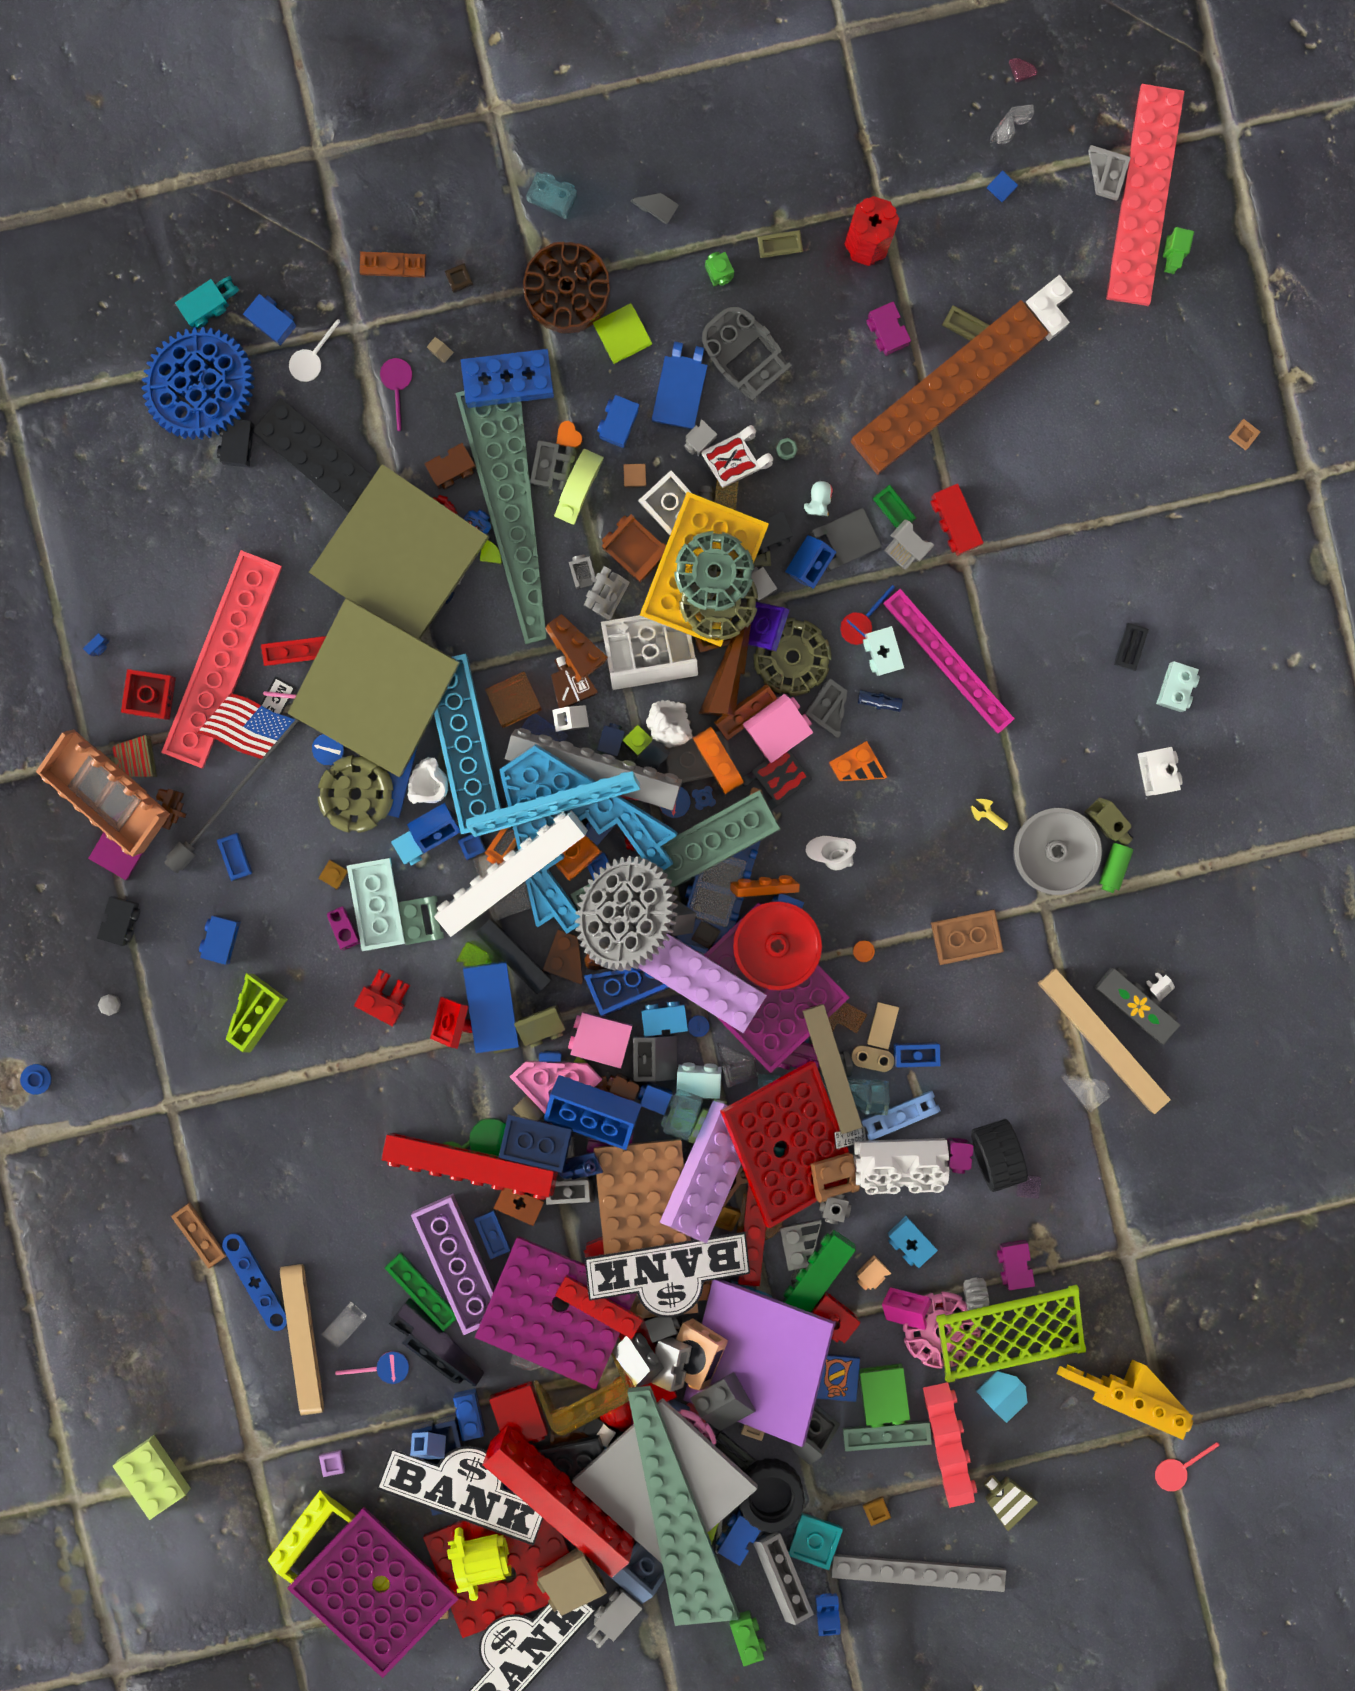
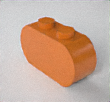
M712 727L692 737L700 754L725 794L744 783Z

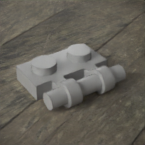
M604 566L601 573H598L595 577L596 582L592 590L588 591L584 606L592 609V611L603 618L610 620L630 582L614 572L608 578L611 569Z

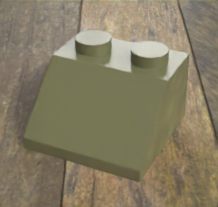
M557 1005L516 1020L514 1023L524 1046L530 1044L531 1048L543 1044L542 1039L547 1037L553 1040L563 1036L562 1031L566 1030Z

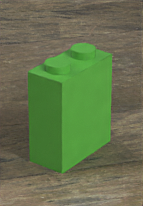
M902 1364L859 1369L866 1424L876 1428L884 1426V1423L892 1422L894 1425L904 1424L905 1420H910Z

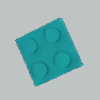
M801 1513L788 1550L790 1557L829 1570L843 1527Z

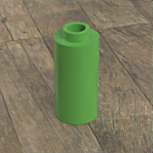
M1117 843L1112 844L1099 884L1102 885V890L1114 893L1115 890H1120L1134 849Z

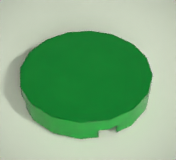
M491 1117L477 1122L470 1131L469 1143L471 1150L499 1156L506 1123L498 1118Z

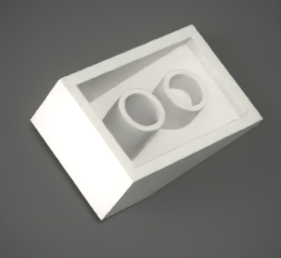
M669 471L638 501L663 529L671 535L686 493L690 491L672 471Z

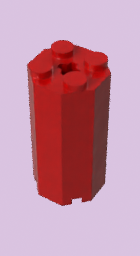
M872 196L856 205L844 244L853 261L870 266L876 261L886 258L899 221L896 208L892 205L891 201Z

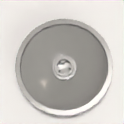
M1051 808L1034 814L1024 822L1015 838L1014 861L1018 872L1031 887L1046 894L1064 895L1078 891L1095 876L1101 862V841L1095 827L1083 815L1070 809Z

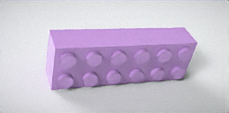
M667 933L670 940H663L662 943L665 948L658 947L659 955L652 954L653 960L649 961L646 959V965L639 964L638 968L744 1033L767 995Z
M715 1101L712 1102L660 1220V1223L704 1243L708 1242L741 1166L720 1110L728 1105Z
M451 1194L413 1211L411 1217L462 1333L466 1335L479 1328L495 1287L454 1194Z

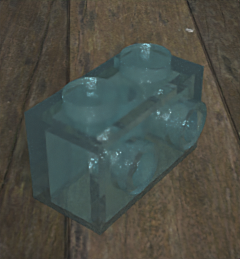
M537 172L526 197L528 202L567 219L577 198V190L569 182L563 181L561 183L556 181L555 177L549 173L543 172L541 174Z
M680 1089L677 1090L676 1094L672 1093L668 1106H671L669 1115H664L661 1126L664 1127V1133L689 1142L703 1103V1097Z

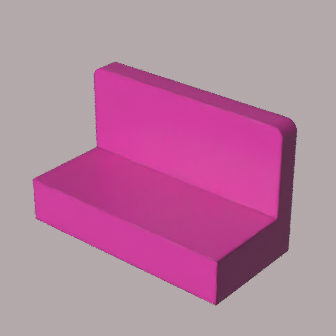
M890 1287L882 1303L886 1320L899 1324L907 1323L908 1326L926 1330L925 1315L931 1305L930 1297Z

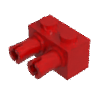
M378 969L371 986L363 987L354 1007L390 1026H394L405 1007L401 1001L411 985L404 983L401 989L404 981L398 979L390 996H386L382 991L391 974L387 972L384 974V970Z

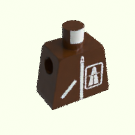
M565 655L554 660L559 671L551 675L559 709L572 706L598 694L588 676L578 683L573 668L568 667L565 662Z

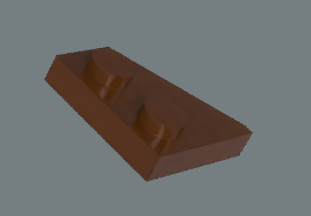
M558 929L543 970L582 985L583 977L578 936L570 933L566 934L565 931Z

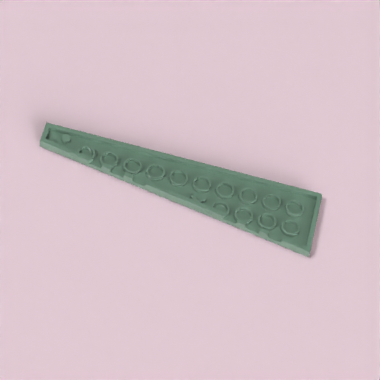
M510 378L505 379V382H510ZM464 391L456 393L457 401L525 644L528 645L546 640L522 403L514 402L468 408Z
M651 1386L629 1388L628 1397L674 1624L678 1626L739 1620L740 1614L733 1596L726 1585V1578L719 1567V1560L712 1549L710 1537L706 1532V1527L687 1478L684 1477L680 1460L677 1459L674 1445L666 1431L667 1427L664 1419L661 1417V1412Z

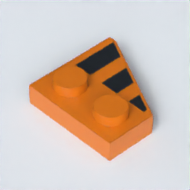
M867 741L829 762L839 781L887 778Z

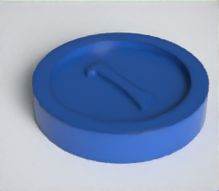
M693 1016L688 1022V1030L693 1036L702 1037L709 1031V1022L704 1016Z

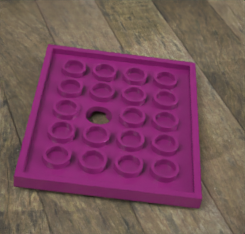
M758 902L752 909L761 904ZM740 919L704 956L767 995L744 1033L720 1018L718 1019L771 1073L810 1036L802 1010L823 1003L829 1018L850 997L819 965H817L808 979L790 989L770 990L751 982L738 967L734 956V936L742 920Z
M517 1236L474 1338L596 1389L620 1333L570 1304L565 1311H557L552 1305V1300L556 1297L555 1294L566 1275L587 1286L585 1264ZM637 1293L609 1297L608 1299L630 1311Z
M365 1507L359 1511L287 1588L382 1678L459 1599L458 1594ZM385 1576L389 1580L390 1586L386 1591L375 1590L373 1580L376 1577Z

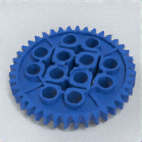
M193 327L192 333L185 329L183 336L178 331L177 338L174 339L172 336H169L170 343L168 344L163 341L164 348H156L159 354H151L154 361L146 363L151 368L144 370L148 377L142 378V381L147 384L142 387V390L146 392L142 395L147 401L145 406L149 408L148 412L162 428H165L169 433L172 432L177 437L180 435L186 439L189 436L194 440L197 435L202 440L205 433L211 438L212 431L217 435L220 433L219 428L227 431L226 424L229 423L234 426L232 419L240 420L238 412H246L242 406L249 405L250 403L246 400V397L253 396L248 390L254 388V385L250 383L255 380L253 375L250 374L254 369L249 366L251 361L247 358L248 354L243 350V347L237 344L238 342L234 338L231 339L227 333L224 335L220 330L216 332L213 328L207 331L205 327H202L200 332L196 327ZM215 349L214 353L209 355V352ZM185 353V356L179 359L180 355ZM203 359H205L209 364L214 365L215 368L223 375H220L216 370L210 368V366ZM230 362V365L224 368L225 364ZM201 365L200 369L194 372L195 368ZM171 369V372L165 375L166 371ZM216 378L215 383L210 385L211 380ZM186 382V385L180 388L181 384ZM174 391L177 392L181 397L186 398V400H187L194 408L190 407L186 402L181 401L182 399H180V398L174 393ZM232 391L231 395L225 398L226 393ZM202 395L199 401H195L197 396ZM172 398L171 403L166 405L167 400ZM214 408H217V411L214 414H211V411ZM185 411H188V412H187V415H186L185 417L181 418V415H182Z

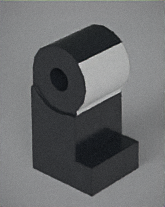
M589 1408L583 1413L575 1426V1429L581 1433L584 1432L588 1436L600 1435L602 1444L605 1447H609L619 1435V1431L616 1428L605 1424L600 1419V1416Z

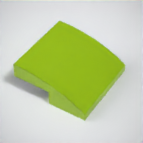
M631 303L593 322L594 328L613 364L652 345Z

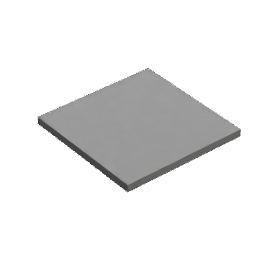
M662 1398L657 1402L661 1417L664 1419L667 1427L666 1431L670 1440H672L677 1459L680 1460L684 1477L687 1478L706 1527V1532L708 1533L755 1492L758 1485ZM633 1424L576 1475L572 1483L662 1563Z

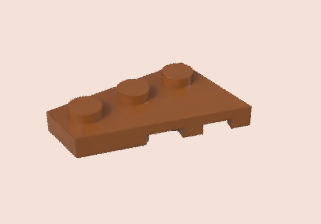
M562 614L547 624L545 628L557 649L561 650L565 655V662L568 667L573 668L578 683L603 665L608 659L599 648Z

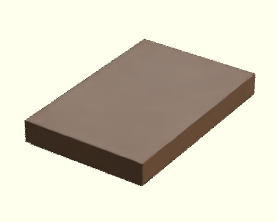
M995 909L931 922L939 965L1004 952Z

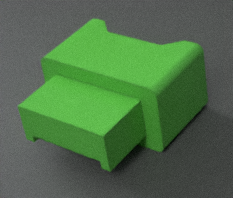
M1175 227L1172 235H1167L1162 256L1167 258L1164 272L1175 274L1176 270L1182 267L1183 259L1190 253L1194 231Z

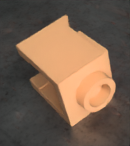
M875 1255L856 1272L859 1278L857 1282L864 1290L868 1288L870 1290L872 1288L876 1289L886 1279L885 1276L891 1274L890 1270Z

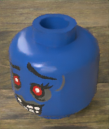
M481 509L478 512L469 510L463 518L484 534H487L491 529V523L488 521L490 516Z

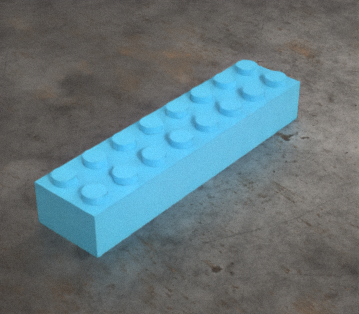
M466 654L452 657L461 663L434 715L461 834H467L471 832L466 826V819L472 818L475 815L493 812L502 807L469 659Z

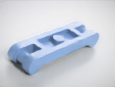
M933 1091L925 1092L920 1096L862 1119L861 1123L868 1132V1140L877 1139L940 1112L939 1105H936L933 1099L935 1097ZM926 1102L928 1108L922 1111L920 1104ZM880 1121L882 1128L876 1130L874 1123Z

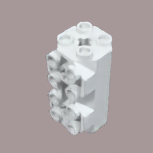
M945 1138L863 1140L854 1142L855 1155H853L856 1168V1185L863 1187L869 1195L897 1194L900 1192V1187L904 1185L909 1187L911 1193H939L948 1184L949 1167H947V1161H949V1152Z

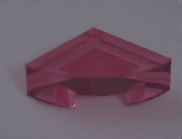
M1019 58L1009 60L1016 82L1037 74V70L1032 64Z

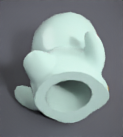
M818 481L812 486V500L810 503L804 504L807 514L815 516L829 515L827 505L831 502L833 488L828 482Z

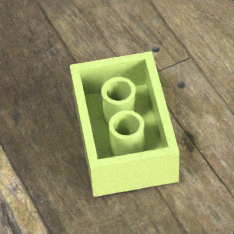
M155 1435L122 1456L113 1465V1468L149 1520L186 1496L191 1489Z

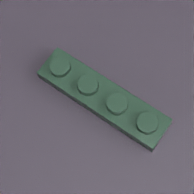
M929 1421L907 1422L900 1425L884 1424V1426L876 1428L871 1427V1425L843 1428L845 1451L932 1445Z

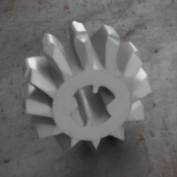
M977 1277L965 1280L963 1292L967 1311L989 1306V1295L985 1280Z

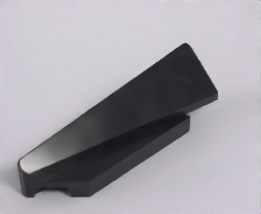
M411 1298L404 1303L389 1324L407 1335L402 1342L403 1345L453 1383L460 1384L463 1380H466L472 1386H476L484 1375V1371Z

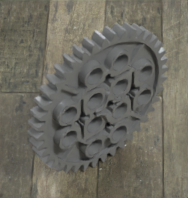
M629 856L627 859L621 857L620 861L614 859L613 864L607 862L606 869L600 867V875L594 872V881L588 879L590 887H583L586 894H581L579 897L583 899V902L577 903L581 910L575 912V914L580 916V918L575 920V923L580 924V926L575 930L581 933L577 939L582 940L580 946L586 948L584 953L589 954V958L595 960L596 964L614 971H623L624 969L631 971V968L638 969L639 964L645 966L646 959L652 961V954L659 955L658 947L665 948L662 942L663 940H670L667 933H673L670 925L676 924L672 917L678 915V913L673 912V909L678 907V904L672 902L677 898L676 895L671 894L675 888L670 886L672 880L667 879L668 874L662 872V868L644 858Z

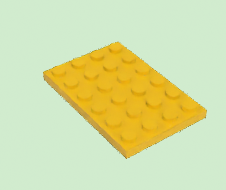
M687 492L640 616L721 647L724 640L713 637L711 639L704 638L692 630L693 627L688 621H684L679 607L682 593H680L676 585L674 572L677 570L676 557L683 545L693 540L692 537L703 532L714 531L713 533L722 534V532L738 538L742 542L741 545L744 549H748L754 564L769 523ZM713 542L712 549H721V543ZM697 547L693 552L698 556L704 551ZM734 549L728 553L733 560L739 557ZM686 564L685 573H692L693 565ZM700 611L694 615L699 622L705 618ZM713 622L712 629H721V622Z

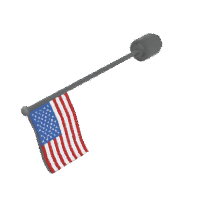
M230 694L197 734L215 738L241 753L260 758V761L190 843L186 840L184 843L179 841L169 852L164 863L171 870L178 873L186 868L196 856L193 852L196 849L193 846L194 843L298 722L301 723L300 720L295 717L290 718L272 712L249 698L240 695Z

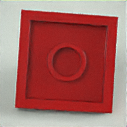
M440 997L430 1039L458 1049L462 1032L472 1033L471 1019H465L468 1006L446 997Z

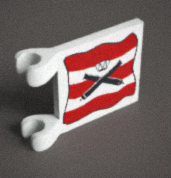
M752 425L746 427L740 433L701 451L722 488L761 469L769 468L773 464V457L770 453L763 455L756 461L745 441L755 438L756 430Z

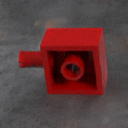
M827 1291L811 1311L813 1314L836 1322L832 1339L837 1343L841 1340L845 1344L861 1323L855 1313Z

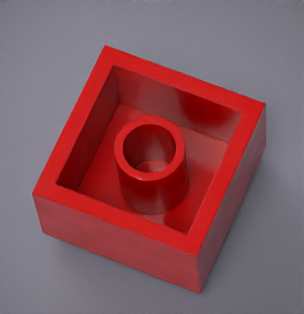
M127 669L121 713L170 720L176 677Z

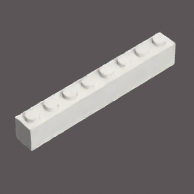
M572 810L566 814L564 811L553 819L555 823L551 826L544 825L536 832L538 835L535 838L531 839L529 837L520 844L521 848L518 851L511 850L503 857L504 861L498 865L496 862L486 870L488 873L485 876L481 877L478 875L470 882L471 886L466 890L461 888L453 895L455 898L452 901L448 902L445 900L437 907L438 912L434 917L450 937L586 835L587 828Z

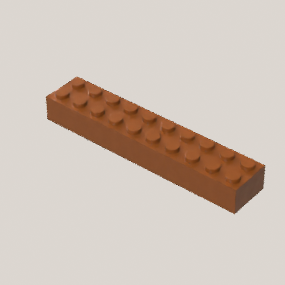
M1020 300L853 436L850 442L874 472L879 475L1041 343L1049 333L1024 302Z

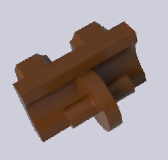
M169 788L168 790H158L156 800L163 802L162 807L170 813L162 828L170 830L172 823L176 824L179 816L186 818L187 814L181 811L184 805L181 802L184 793Z

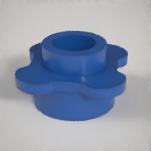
M706 786L701 790H693L692 797L695 798L696 809L702 810L703 807H713L716 804V800L712 796L713 789L710 786Z

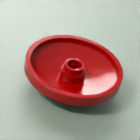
M768 902L755 907L741 920L735 932L733 949L738 967L751 982L770 990H785L803 983L814 972L821 957L822 940L816 923L806 911L787 902Z

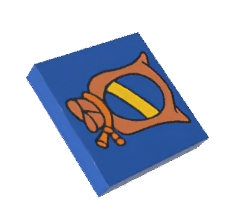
M828 1354L817 1398L856 1402L860 1357Z

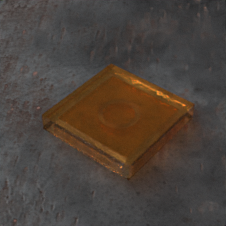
M524 671L485 689L502 728L542 710Z

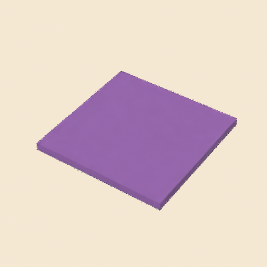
M722 1279L712 1280L702 1324L728 1340V1343L710 1385L734 1372L756 1410L737 1422L803 1447L836 1322ZM687 1383L683 1400L692 1403L690 1398L698 1393L699 1390L692 1389Z

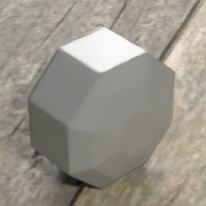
M108 994L100 998L98 1007L101 1013L110 1016L119 1012L121 1002L118 996Z

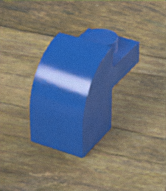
M837 1593L815 1595L819 1636L840 1635L841 1626Z

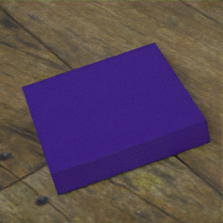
M756 602V608L758 609L751 623L748 645L777 651L789 609Z

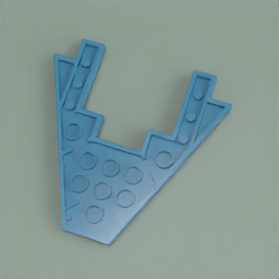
M537 744L500 768L508 807L520 802L531 801L541 796L552 795L558 791L576 788L582 784L596 782ZM616 796L571 809L580 821L587 818L599 835L617 823L641 858L657 864L663 871L673 865L672 859L662 845L676 837L678 833L624 798ZM560 813L513 826L518 850L521 848L520 844L529 837L531 839L535 838L538 835L536 832L544 825L551 826L555 823L553 819ZM562 853L528 878L526 885L536 926L539 927L555 917L567 934L580 926V924L575 923V920L580 918V916L575 914L578 909L549 871L550 867L564 859L565 856Z

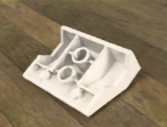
M640 615L601 622L613 690L698 676L697 659L691 635Z

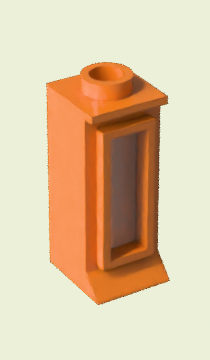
M513 826L501 829L485 851V854L488 855L486 860L490 863H502L504 861L503 857L517 847Z

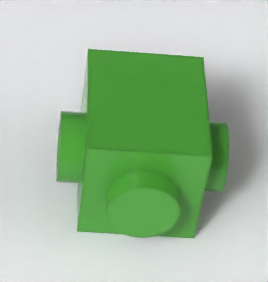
M715 252L707 257L708 260L705 261V268L713 286L725 285L734 278V270L726 252L721 254Z

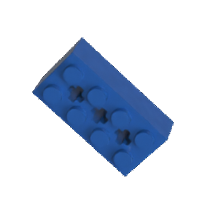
M548 349L460 359L465 401L468 408L554 398ZM528 372L535 375L530 380H527V377L524 376ZM505 375L513 377L510 378V382H505V379H503ZM488 377L491 381H488L489 384L484 385L481 380Z
M558 1075L550 1094L544 1121L571 1128L576 1133L627 1150L642 1105L613 1093L594 1088L591 1085Z

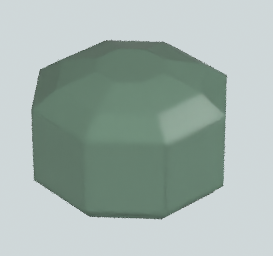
M785 438L779 441L776 451L778 457L786 461L795 457L798 448L795 441Z

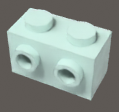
M1177 662L1169 663L1156 704L1179 712L1186 711V708L1189 709L1193 700V696H1190L1192 689L1196 688L1200 676L1197 675L1199 669Z
M690 1062L678 1065L676 1097L720 1099L722 1067H718L716 1064L698 1066Z

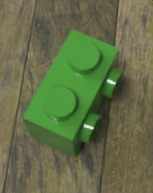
M750 1610L739 1613V1620L730 1621V1627L743 1666L764 1660L763 1652L767 1651L763 1638L759 1639L757 1631L760 1630L756 1617L752 1618Z

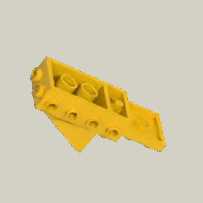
M1132 1360L1124 1380L1110 1374L1109 1378L1102 1375L1101 1379L1088 1373L1084 1377L1083 1371L1068 1364L1066 1368L1062 1366L1058 1368L1056 1374L1095 1391L1093 1400L1182 1440L1186 1432H1189L1192 1428L1193 1415L1183 1407L1155 1374L1142 1363Z

